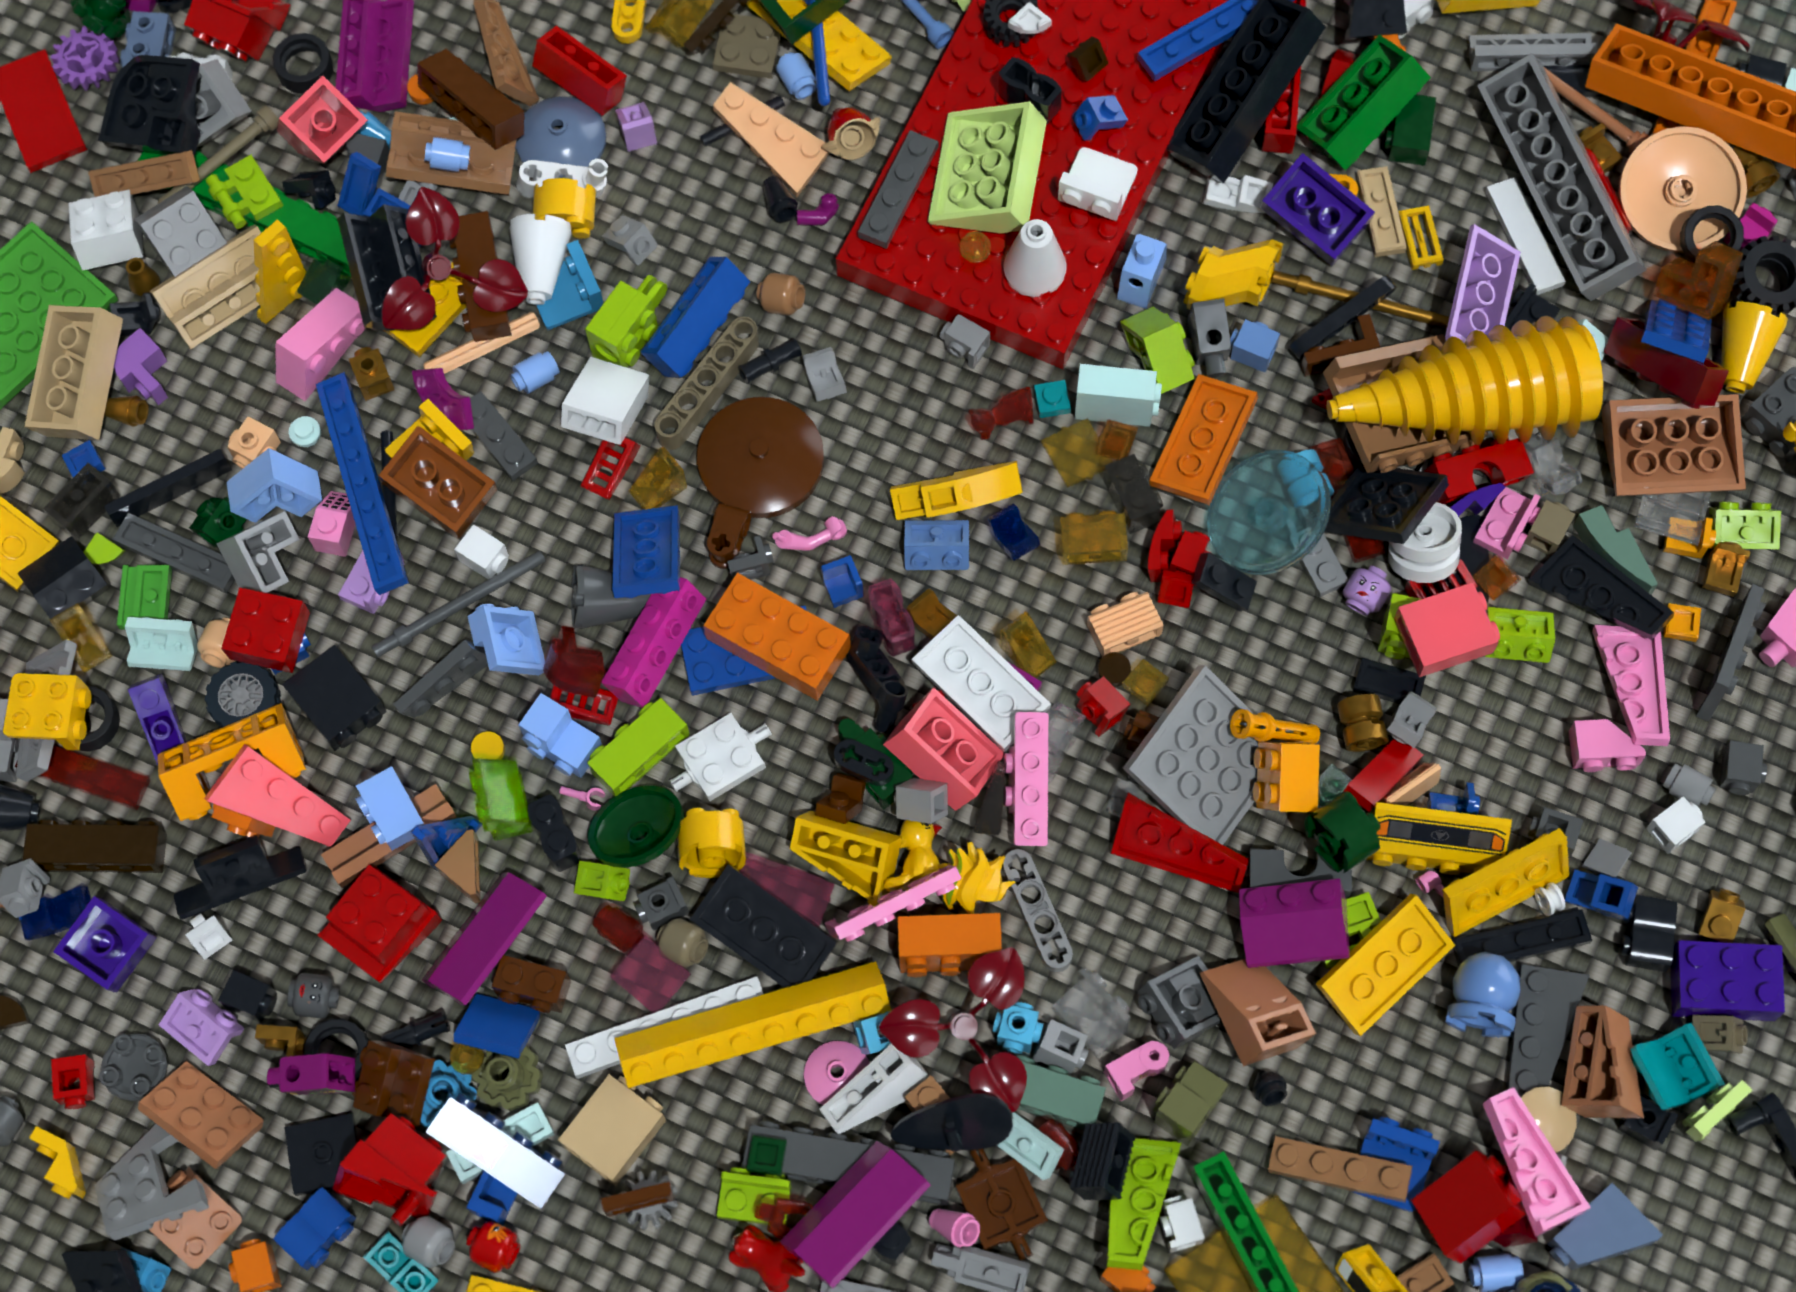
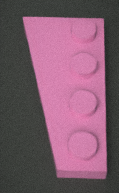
M948 865L907 885L909 889L904 892L902 889H898L881 896L877 900L879 904L874 907L872 904H868L851 910L850 914L847 915L848 920L838 924L834 918L824 924L829 935L839 940L845 938L846 942H849L865 934L863 928L873 923L878 927L895 919L893 913L903 908L911 911L926 903L924 897L936 892L937 896L953 890L956 888L954 882L962 878L956 866Z
M1514 1087L1490 1097L1483 1103L1517 1191L1523 1199V1206L1536 1237L1583 1214L1591 1208Z

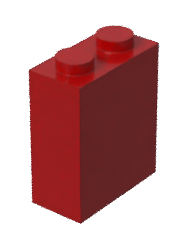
M1477 1150L1411 1200L1444 1255L1460 1264L1526 1215L1520 1205V1202L1523 1200L1520 1193L1511 1183H1506L1502 1177L1505 1171L1499 1161L1492 1155L1487 1157Z

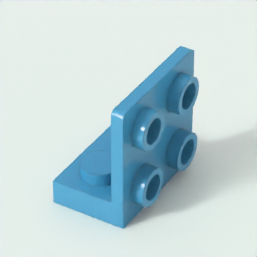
M578 240L566 244L569 256L565 257V261L562 263L552 298L546 300L545 304L536 305L547 330L596 312L604 304L600 288Z

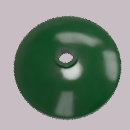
M647 785L628 789L618 796H614L596 813L588 831L589 846L599 861L611 867L628 868L648 863L663 854L678 837L680 822L684 819L682 805L670 790L660 786Z

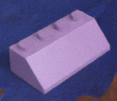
M1475 224L1471 225L1469 229L1445 340L1453 336L1465 343L1467 336L1474 330L1482 331L1488 336L1494 326H1505L1521 252Z

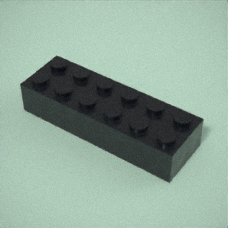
M1258 0L1174 129V134L1169 142L1167 151L1181 164L1224 184L1326 28L1325 25L1309 8L1292 1Z

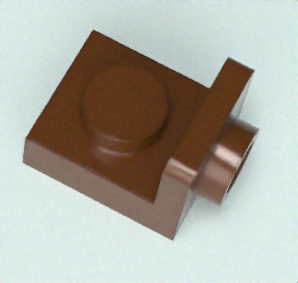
M840 773L835 774L832 779L831 793L816 803L815 815L846 824L862 812L865 782Z

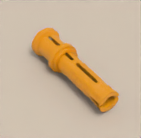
M1238 709L1230 721L1231 733L1238 739L1253 737L1258 742L1277 739L1288 742L1316 744L1320 738V730L1317 725L1274 719L1271 714L1266 712L1252 714L1247 709ZM1240 722L1247 723V726L1240 725ZM1286 729H1288V730H1293L1294 732H1293V733H1287V732H1285V731H1286Z

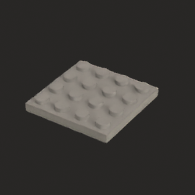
M1198 665L1123 769L1175 819L1223 845L1254 803L1253 785L1257 782L1254 752L1258 749V741L1253 737L1238 739L1233 736L1230 729V721L1233 714L1238 709H1247L1252 714L1254 713L1206 665ZM1240 722V725L1247 726V723ZM1270 739V740L1267 741V742H1282V741H1281V740H1277V739Z

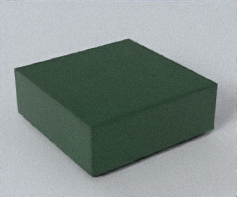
M752 1135L747 1171L782 1177L787 1140Z

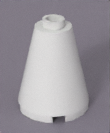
M535 214L519 215L511 219L509 227L515 266L528 289V295L525 298L526 302L533 305L545 304L546 300L552 298L567 251L566 244L569 243L572 235L571 224L562 218L552 215H545V220H535Z
M1034 219L1025 223L1005 256L1003 268L1012 289L1021 295L1039 297L1043 293L1049 291L1051 293L1057 290L1064 281L1067 265L1065 256L1050 225L1043 220Z

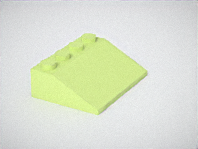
M1030 101L948 113L928 219L930 224L994 233L1020 231L1023 225L1029 221L1047 122Z

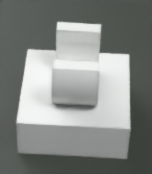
M201 913L190 920L194 929L185 934L204 960L233 941L214 915L205 920Z

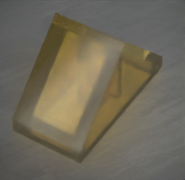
M661 447L630 488L629 492L643 510L660 508L687 488L684 470L665 447Z
M79 603L49 619L63 641L67 639L77 644L74 659L84 673L112 657L92 620Z
M1023 612L1000 631V648L1018 668L1031 676L1039 677L1057 662L1028 612Z

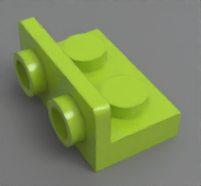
M1719 502V507H1709V514L1713 515L1712 529L1716 530L1713 548L1718 543L1733 542L1739 544L1742 549L1779 550L1781 511L1771 509V503L1751 502V508H1739V502Z
M1488 607V618L1490 622L1494 621L1500 633V640H1498L1499 643L1494 653L1485 657L1542 663L1550 662L1555 643L1553 613Z
M731 1168L730 1172L721 1173L722 1185L717 1211L718 1219L786 1228L792 1185L789 1180H785V1175L782 1174V1177L764 1174V1177L752 1176L751 1172L743 1168Z

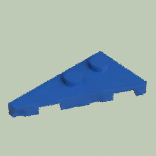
M473 816L416 826L411 833L429 864L437 870L435 864L467 830H474L476 833L482 826V823Z

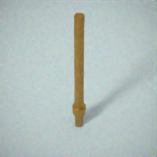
M1275 271L1272 283L1294 288L1297 293L1307 295L1309 292L1343 302H1348L1359 294V292L1311 280L1312 277L1300 274L1298 277ZM1385 299L1372 308L1377 311L1446 329L1450 317Z

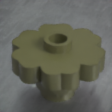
M525 1046L519 1059L486 1051L487 1057H480L475 1061L472 1078L480 1084L477 1089V1095L488 1106L497 1108L502 1105L506 1110L514 1111L518 1107L521 1108L528 1105L529 1094H537L540 1091L543 1072L536 1067L539 1061L538 1056L528 1046ZM509 1071V1075L505 1079V1074Z

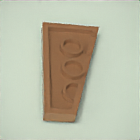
M473 0L496 89L511 96L515 101L532 106L539 101V98L500 4L495 0Z

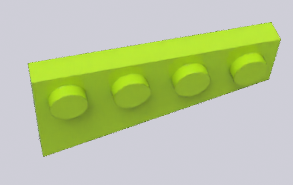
M1135 1138L1133 1142L1134 1147L1131 1148V1160L1128 1161V1172L1125 1174V1185L1122 1186V1198L1119 1200H1109L1107 1267L1142 1270L1182 1143Z

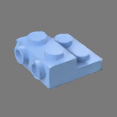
M483 604L476 607L475 611L468 616L474 646L484 647L489 671L538 676L547 671L533 611L519 610L518 607L502 608L495 607L493 604Z

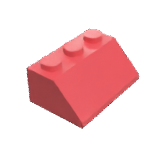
M934 687L898 723L883 744L920 779L947 783L948 805L955 811L977 797L1005 754Z

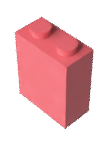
M1474 583L1398 607L1394 620L1419 678L1494 653L1499 643L1498 640H1500L1499 629L1494 621L1490 622L1486 613V599L1481 591L1477 592Z

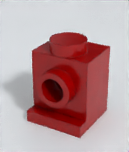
M1185 530L1170 563L1169 571L1194 575L1201 554L1211 553L1207 551L1210 538L1201 532L1194 531L1191 533Z
M1104 676L1093 684L1090 681L1085 683L1076 693V696L1080 699L1077 707L1083 716L1097 727L1094 733L1098 737L1119 723L1130 706V703Z
M83 1054L51 1059L53 1100L60 1105L65 1104V1109L86 1107V1101L95 1100L93 1068L95 1066L91 1058ZM80 1080V1089L72 1090L73 1083Z

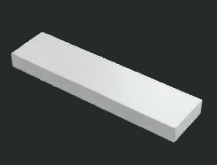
M1516 178L1487 186L1485 193L1510 245L1521 252L1519 263L1529 284L1533 283L1536 285L1534 294L1539 295L1564 286L1566 280Z

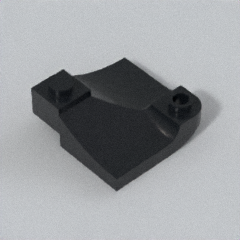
M153 55L135 56L120 69L113 81L98 141L106 145L133 148L161 155L192 150L195 157L201 132L197 129L195 113L196 84L200 63L186 58Z

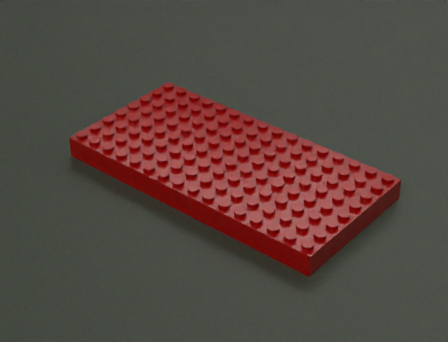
M972 0L836 257L837 276L947 322L950 321L952 323L956 316L960 314L988 330L991 340L1064 369L1170 155L1167 147L1174 134V129L1195 99L1198 90L1206 82L1226 40L1156 81L1151 78L1138 61V52L1228 0H1037V7L1052 19V25L1048 29L1036 33L1033 38L1029 36V42L1026 44L1021 39L1020 46L1017 47L1014 46V42H1010L1009 47H1005L1003 40L998 45L994 42V37L990 39L987 36V30L985 31L984 29L986 0ZM1007 10L1002 12L999 17L1003 22L1008 23L1018 11ZM1092 36L1099 39L1109 64L1086 82L1079 79L1076 69L1071 65L1067 54L1069 52L1072 53L1079 47L1078 44L1085 42ZM1012 57L1028 62L1037 74H1043L1052 78L1062 89L1061 109L1049 124H1046L1029 221L1039 219L1050 225L1065 256L1067 268L1064 281L1057 290L1051 293L1050 291L1043 293L1039 297L1021 295L1011 288L1004 274L1005 256L1020 231L994 233L932 225L928 222L948 113L1009 104L998 92L999 72ZM1115 95L1128 121L1122 128L1100 129L1091 140H1084L1072 119L1073 114L1087 97ZM911 130L938 141V149L886 249L858 238V231ZM1083 147L1134 164L1138 168L1137 176L1117 221L1058 200L1061 176L1063 172H1070L1079 150Z

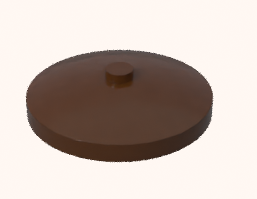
M752 397L728 405L709 421L699 439L697 465L701 481L715 502L749 510L752 513L751 518H770L795 509L812 494L822 475L824 450L816 425L801 409L777 398Z

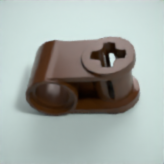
M721 503L717 506L713 524L707 538L709 557L715 567L720 569L729 568L727 561L733 560L734 557L739 555L744 538L749 531L752 517L751 511Z

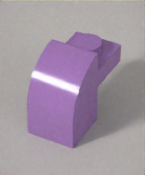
M139 328L123 341L117 349L114 363L116 374L128 393L136 389L145 400L151 397L157 405H160L168 398L160 383L152 376L156 370L167 362V359L158 345Z

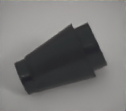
M778 176L767 178L763 182L770 217L780 223L790 221L797 214L798 203Z

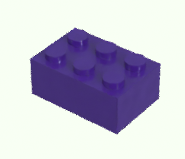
M1303 153L1265 196L1260 209L1330 266L1337 262L1370 223L1375 214L1373 209Z
M1681 940L1674 945L1670 967L1672 1017L1693 1018V1015L1734 1016L1742 1020L1776 1021L1785 1013L1782 945Z

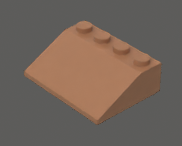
M1719 395L1715 406L1700 405L1699 409L1682 404L1681 397L1608 401L1601 410L1603 437L1615 497L1746 490L1739 395Z

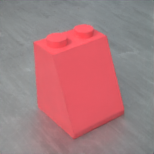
M322 76L279 117L277 132L299 154L324 164L368 120Z

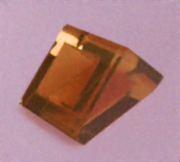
M1108 419L1099 434L1096 454L1125 462L1129 456L1138 428Z
M1499 555L1494 556L1472 576L1493 601L1522 580Z

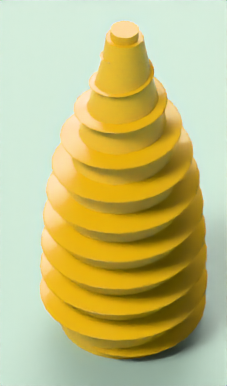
M1542 316L1536 321L1534 326L1527 320H1520L1514 324L1511 331L1506 326L1496 325L1491 329L1488 336L1482 331L1474 330L1467 336L1465 343L1459 338L1452 336L1446 340L1441 351L1434 345H1428L1421 352L1419 362L1411 356H1405L1401 360L1397 372L1392 373L1389 370H1383L1378 380L1369 384L1362 383L1359 388L1335 395L1332 400H1327V414L1330 420L1335 419L1337 422L1379 424L1380 429H1382L1383 425L1400 427L1403 436H1407L1410 427L1422 429L1423 435L1428 442L1433 440L1436 430L1445 431L1452 445L1457 444L1461 431H1468L1471 440L1477 446L1482 443L1485 431H1491L1496 442L1503 445L1508 438L1509 429H1514L1517 437L1523 443H1527L1532 436L1533 428H1537L1540 435L1549 441L1554 437L1557 425H1560L1566 436L1574 438L1579 431L1581 422L1593 421L1600 413L1603 401L1602 366L1594 338L1584 325H1580L1577 320L1569 316L1561 318L1559 322L1550 316Z

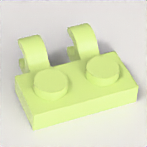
M1743 1080L1735 1087L1727 1083L1721 1090L1716 1089L1706 1099L1709 1105L1711 1103L1714 1104L1710 1110L1704 1105L1697 1112H1692L1682 1121L1685 1127H1691L1686 1133L1695 1142L1702 1141L1722 1118H1726L1736 1109L1735 1106L1752 1089Z

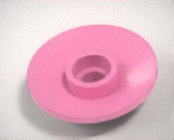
M832 1041L819 1046L811 1053L805 1064L804 1082L807 1091L816 1102L824 1105L870 1063L867 1056L862 1054L857 1046L844 1041ZM834 1067H841L844 1073L841 1077L835 1078L831 1075V1070Z

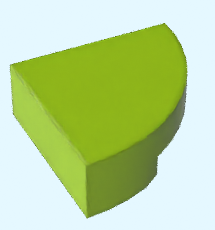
M97 532L84 550V554L92 564H105L118 559L126 550Z

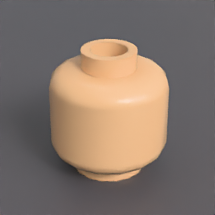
M230 618L209 621L197 643L201 659L213 667L222 668L235 662L230 660L221 649Z

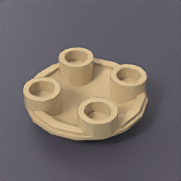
M1548 1086L1535 1087L1525 1092L1521 1099L1557 1153L1565 1149L1573 1139L1577 1127L1576 1112L1561 1105L1562 1091Z

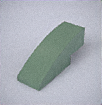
M1603 505L1580 513L1573 527L1582 542L1652 595L1658 583L1629 528L1616 532Z

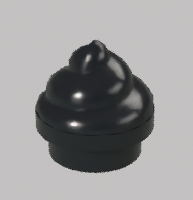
M1261 1070L1257 1074V1079L1253 1086V1094L1264 1106H1274L1286 1098L1287 1083L1283 1076Z

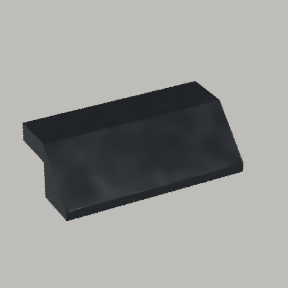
M383 204L370 217L344 212L337 218L363 325L366 328L386 331L396 330L386 329L382 324V305L389 287L397 279L404 276L414 277L421 286L424 283L423 276L425 273L422 269V258L418 243L410 238L406 230L405 220L408 212L406 208ZM428 287V289L425 292L431 294L430 289Z

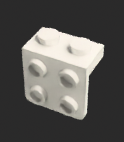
M1083 147L1079 150L1070 172H1063L1061 176L1058 200L1117 221L1137 176L1138 168L1134 164Z

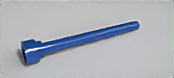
M803 0V1L806 2V5L809 6L810 4H812V3H813L814 1H816V0ZM821 22L811 32L818 102L822 106H827L830 103V90L823 22Z

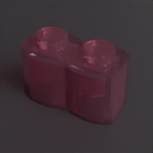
M890 578L869 586L870 613L875 623L881 627L882 642L885 649L893 657L915 649L914 622L908 611L903 608V597L898 585Z

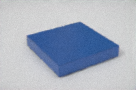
M476 994L454 1032L453 1042L519 1059L540 1019V1012L528 1006L513 1005L496 998Z

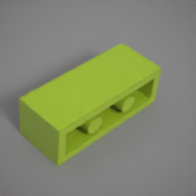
M659 698L655 703L650 702L640 710L639 717L630 725L628 723L624 724L617 730L614 739L608 745L599 746L590 755V761L587 762L590 772L615 797L630 789L666 757L677 744L690 735L687 724L662 698Z

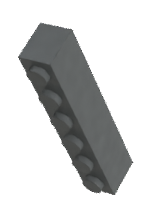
M760 1121L759 1126L750 1125L743 1168L747 1169L752 1135L787 1140L782 1171L786 1179L834 1186L877 1140L861 1139L860 1143L847 1141V1136L842 1134L827 1133L826 1137L813 1135V1130L807 1128L793 1127L791 1132L780 1130V1125ZM895 1144L892 1150L931 1185L917 1201L948 1206L955 1159L949 1158V1154L943 1151L929 1150L927 1155L916 1153L914 1147Z

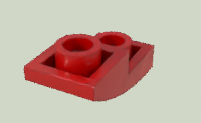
M1173 509L1167 510L1162 516L1152 538L1148 557V573L1151 582H1161L1163 570H1169V552L1176 551L1177 540L1182 538V522L1176 521Z

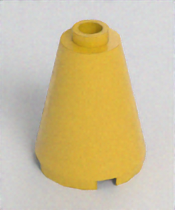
M1739 301L1732 308L1730 303H1726L1723 310L1721 366L1729 370L1724 382L1726 390L1743 394L1745 390H1750L1754 387L1786 328L1788 318L1785 314L1780 313L1779 317L1771 314L1773 308L1751 302Z

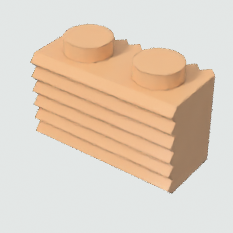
M1132 592L1122 597L1119 604L1111 607L1108 604H1103L1091 611V615L1087 619V627L1102 657L1108 653L1125 651L1162 635L1163 621L1155 609L1148 592L1140 595L1138 592Z

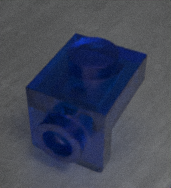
M1011 504L988 518L994 540L1013 561L1040 546L1038 536L1022 520L1019 509L1015 504Z

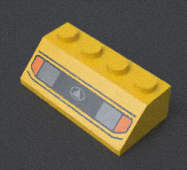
M1376 802L1372 814L1377 818L1381 827L1377 831L1380 849L1366 860H1372V863L1378 866H1391L1393 863L1405 864L1406 868L1416 871L1425 870L1426 867L1440 869L1439 872L1447 875H1457L1460 872L1474 873L1483 865L1491 864L1506 856L1512 819Z

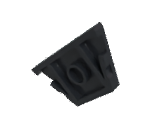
M126 1249L108 1251L72 1250L62 1253L76 1292H143Z

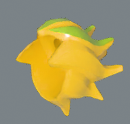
M968 842V855L961 848H957V854L952 849L948 852L952 865L957 867L962 879L954 882L956 888L943 894L942 899L949 910L954 909L953 904L958 901L969 914H974L976 901H1002L1008 888L1016 882H1002L1001 867L1005 856H999L995 860L988 862L982 848L975 849L973 843Z

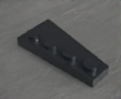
M1404 0L1350 1L1349 28L1346 30L1345 40L1373 38L1379 34L1381 36L1398 34L1399 36L1407 33Z
M1574 535L1529 579L1530 586L1650 640L1674 617L1672 610Z

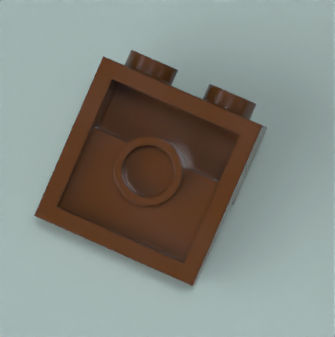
M368 1040V1045L360 1053L362 1070L359 1080L355 1082V1093H352V1096L355 1098L353 1107L374 1116L388 1117L392 1113L397 1118L404 1117L414 1126H419L435 1059L388 1041Z

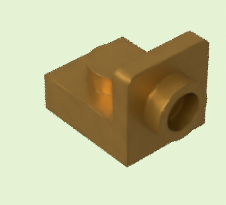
M1601 123L1594 128L1592 126L1587 127L1579 134V137L1584 147L1591 149L1596 155L1605 174L1621 164L1623 157L1605 138L1604 133L1607 127Z
M256 1025L255 1039L263 1044L265 1049L284 1051L285 1046H288L286 1057L304 1055V1044L307 1038L304 1037V1033L297 1027Z

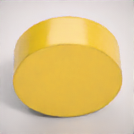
M486 731L478 734L473 739L471 752L479 764L492 766L502 760L505 754V746L498 734Z

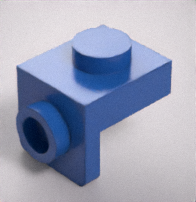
M1115 95L1087 97L1072 116L1084 140H1091L1100 129L1122 128L1128 121Z
M1467 782L1463 797L1430 792L1427 807L1428 809L1478 815L1480 796L1475 795L1474 783Z

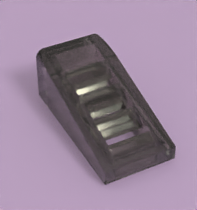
M998 761L994 767L975 820L974 833L993 835L1001 833L1006 771L1004 761Z

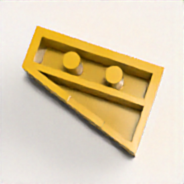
M810 810L796 817L790 850L822 872L827 871L842 882L841 885L849 890L853 889L865 897L868 903L874 907L879 904L877 900L881 896L890 893L884 888V882L886 879L894 878L902 837L849 821L846 824L817 816L814 811Z

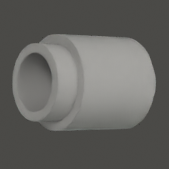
M1675 763L1663 784V787L1670 790L1669 794L1678 799L1684 796L1688 802H1693L1698 807L1701 803L1707 806L1716 788L1711 786L1714 779L1685 764L1682 767Z

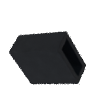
M333 645L282 684L289 696L334 751L340 747L345 748L356 739L358 733L366 727L371 728L378 724L383 718V714L387 712L381 700L336 645Z

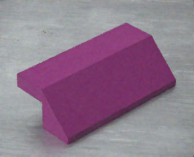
M343 0L335 88L354 107L376 112L406 107L414 10L413 0Z
M510 872L501 873L423 977L422 981L431 988L439 989L459 1005H467L547 895Z
M876 1141L780 1243L790 1253L801 1259L821 1281L834 1288L931 1185L895 1151Z

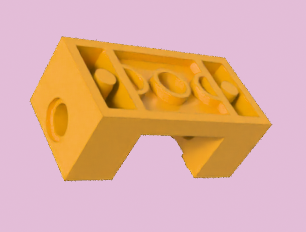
M281 703L157 754L158 776L180 822L188 818L189 820L199 819L207 814V810L212 809L211 802L204 799L210 791V786L203 771L209 773L219 769L223 762L233 759L244 744L252 750L259 748L266 760L293 779L298 777L301 771L306 770L301 745Z

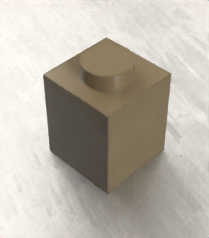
M1546 500L1524 543L1552 556L1557 551L1576 514L1571 512L1562 503H1552Z

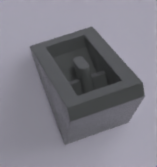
M355 133L344 144V147L349 156L358 152L381 166L375 189L376 193L381 186L386 171L390 151L388 144L384 139Z

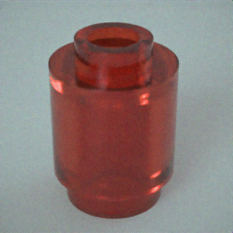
M606 905L597 914L593 922V927L597 929V934L622 952H627L630 949L632 951L635 950L644 938L642 933L643 925L619 907L613 908L610 905Z
M1052 1118L1039 1127L1038 1130L1064 1149L1055 1170L1063 1168L1066 1172L1076 1164L1079 1153L1078 1143L1062 1123L1058 1124Z

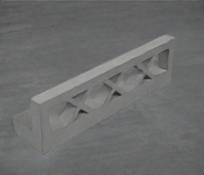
M1591 33L1469 35L1468 38L1471 72L1502 71L1531 53L1543 66L1591 65L1592 59L1598 51L1597 43H1592Z

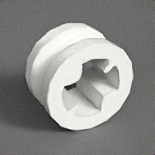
M1550 882L1546 884L1545 889L1543 887L1535 889L1536 902L1546 916L1553 915L1555 910L1560 912L1565 909L1564 896L1555 883Z

